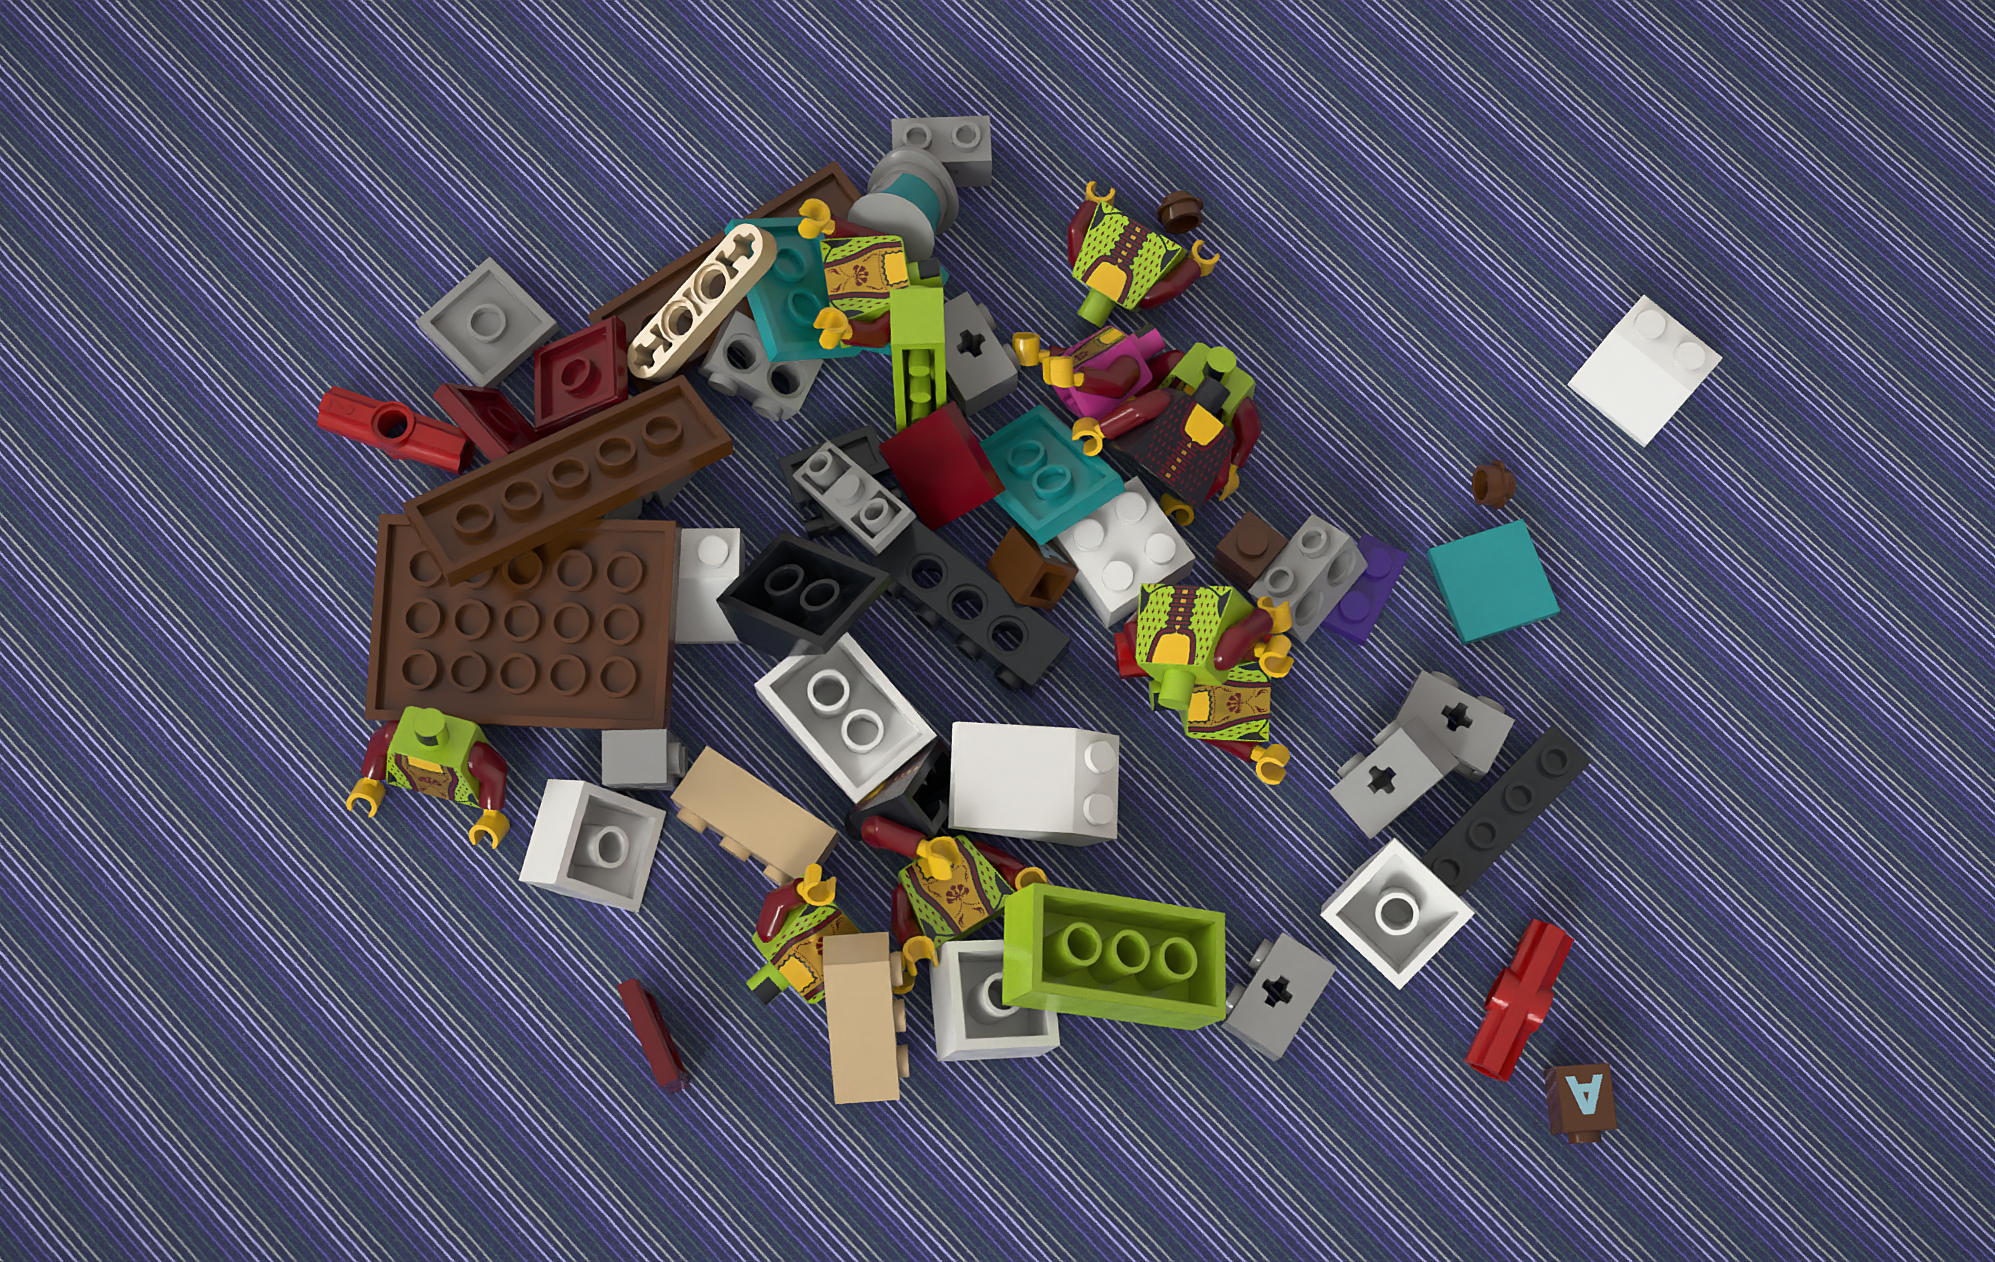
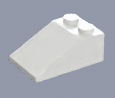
M848 632L826 654L788 656L754 684L757 695L856 805L937 738L934 731Z
M960 721L953 723L948 828L1079 847L1116 840L1119 736L1078 728Z

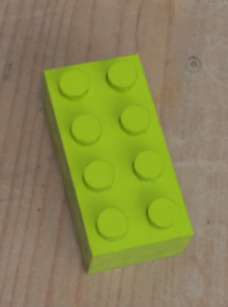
M1034 882L1005 897L1002 1004L1191 1031L1226 1019L1225 913Z

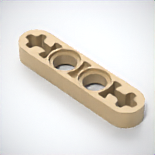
M745 223L735 227L633 340L627 353V365L630 372L638 378L656 383L664 382L672 377L772 266L777 254V244L773 235L751 224ZM750 241H754L751 245L754 254L751 258H748L750 250L747 246ZM731 261L735 262V263L732 265L733 267L730 266V262H731ZM723 273L726 279L725 289L718 298L712 299L709 289L711 281L716 275ZM690 309L693 315L692 326L686 334L680 335L677 330L678 318L685 310ZM654 349V350H656V351L653 353L652 356H653V359H654V361H655V364L653 365V367H650V365H651L652 362H653V359H652V357L650 356V353H651L652 350Z

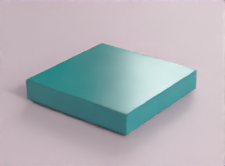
M1523 519L1430 548L1426 553L1462 646L1556 616L1560 612Z

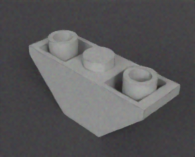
M829 440L792 475L850 535L874 556L880 554L917 517L911 509Z

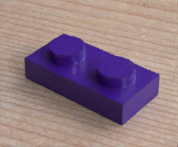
M1365 532L1361 536L1357 548L1369 566L1320 624L1361 646L1365 644L1409 557V554Z

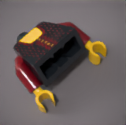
M1209 376L1204 377L1192 396L1184 391L1169 387L1161 390L1156 389L1099 417L1098 421L1091 417H1083L1077 420L1072 428V440H1078L1083 435L1094 437L1083 444V453L1087 456L1097 455L1101 451L1103 438L1106 437L1111 440L1108 444L1110 449L1165 492L1161 497L1160 504L1166 517L1174 510H1177L1175 513L1177 523L1182 526H1188L1194 519L1192 507L1199 509L1225 487L1229 481L1231 446L1235 440V433L1220 421L1216 414L1231 392Z
M940 738L928 744L873 792L855 805L851 812L846 814L844 825L852 839L856 841L865 840L876 853L885 855L895 851L915 860L920 856L928 859L931 875L938 880H948L953 876L950 863L962 864L956 842L949 836H941L930 842L927 841V838L936 835L949 814L951 752Z

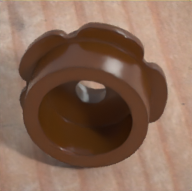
M1187 191L1170 193L1162 200V205L1157 209V219L1160 223L1164 224L1165 230L1169 234L1189 232L1202 223L1201 210L1204 206L1201 198H1195L1194 195H1190Z
M1493 460L1491 465H1479L1476 467L1472 476V493L1479 505H1488L1490 507L1493 506L1494 509H1501L1507 500L1511 499L1514 495L1516 485L1514 474L1511 470L1506 469L1505 464L1501 460Z

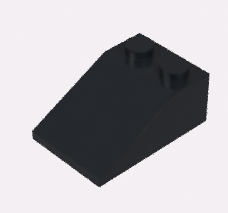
M783 530L716 599V602L738 640L773 657L823 655L837 643L894 580L888 572Z

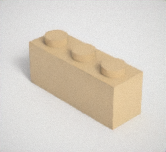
M709 746L705 747L671 796L676 807L680 809L676 815L679 820L701 834L706 827L710 828L723 837L719 845L739 860L746 862L748 857L752 856L767 867L762 874L778 886L800 878L805 873V869L809 864L815 863L822 867L840 840L837 830Z
M889 932L823 936V976L835 1104L900 1100L899 1078L910 1077L908 1044L897 1045L896 1032H906L904 999H894L893 986L903 985L901 952L890 953Z

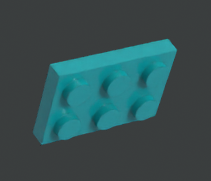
M809 217L732 219L724 229L727 236L738 225L751 224L768 231L776 241L777 254L775 261L746 294L769 362L855 357L864 348L851 346L842 349L839 342L835 348L825 349L819 342L824 329H816L813 324L819 312L823 308L830 307L820 240H825L822 232L813 239H806L800 235L798 226L804 218ZM750 241L747 246L750 250L748 258H751L754 254L751 247L754 241Z
M1042 404L1034 407L979 443L1006 488L1004 492L993 499L1040 545L1048 542L1126 491L1121 476L1098 455H1085L1083 453L1084 442L1081 439L1073 441L1072 431Z

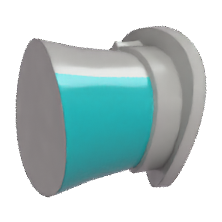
M913 146L896 148L883 156L875 166L868 181L867 194L853 204L848 214V221L889 235L902 237L909 263L926 260L932 255L935 236L947 231L957 219L959 213L957 191L946 168L931 153Z

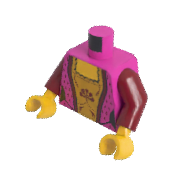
M1150 322L1130 335L1111 325L1069 349L1050 345L1048 350L1040 349V335L1032 332H1017L1012 337V349L1020 365L1034 366L1039 364V362L1043 363L1040 365L1043 370V380L1046 384L1052 385L1063 406L1080 419L1091 417L1097 421L1100 416L1122 404L1152 381V373L1145 361L1166 348L1161 335Z

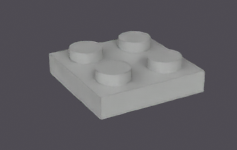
M488 257L415 321L419 329L477 387L493 389L534 353V350L539 349L560 330L557 322L491 257Z

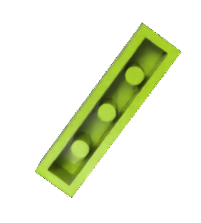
M912 285L904 289H890L891 352L897 434L947 405L943 288Z

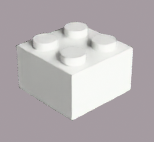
M1138 476L1124 484L1126 491L1052 538V541L1079 570L1073 580L1107 628L1139 608L1141 583L1176 584L1190 575L1196 558Z
M1004 940L947 941L936 949L939 960L938 967L935 968L933 961L928 959L938 1062L1039 1057L1060 1046L1057 1012L1002 1004Z

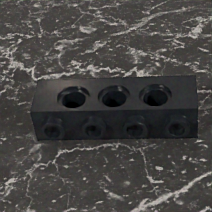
M914 519L880 554L874 556L871 560L873 567L890 573L894 580L883 592L895 601L900 596L916 608L913 614L920 622L935 632L941 627L956 639L953 645L962 655L975 663L981 658L996 670L993 674L994 678L1014 694L1022 690L1029 697H1032L1069 652L1071 639L1028 605L1017 603L1001 584L917 519ZM932 570L938 573L942 579L933 588H922L914 582V578L921 571ZM962 601H972L978 604L982 611L977 617L965 620L959 618L953 609ZM1009 631L1015 633L1022 643L1015 650L1003 651L996 647L993 639L997 634Z
M1552 725L1527 748L1419 860L1460 898L1591 761Z

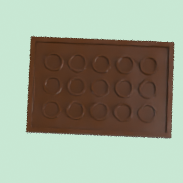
M379 514L365 719L373 721L401 720L405 708L414 706L422 709L435 708L441 711L442 714L472 721L477 725L593 730L667 729L670 731L682 523L663 520L594 519L450 587L406 515Z

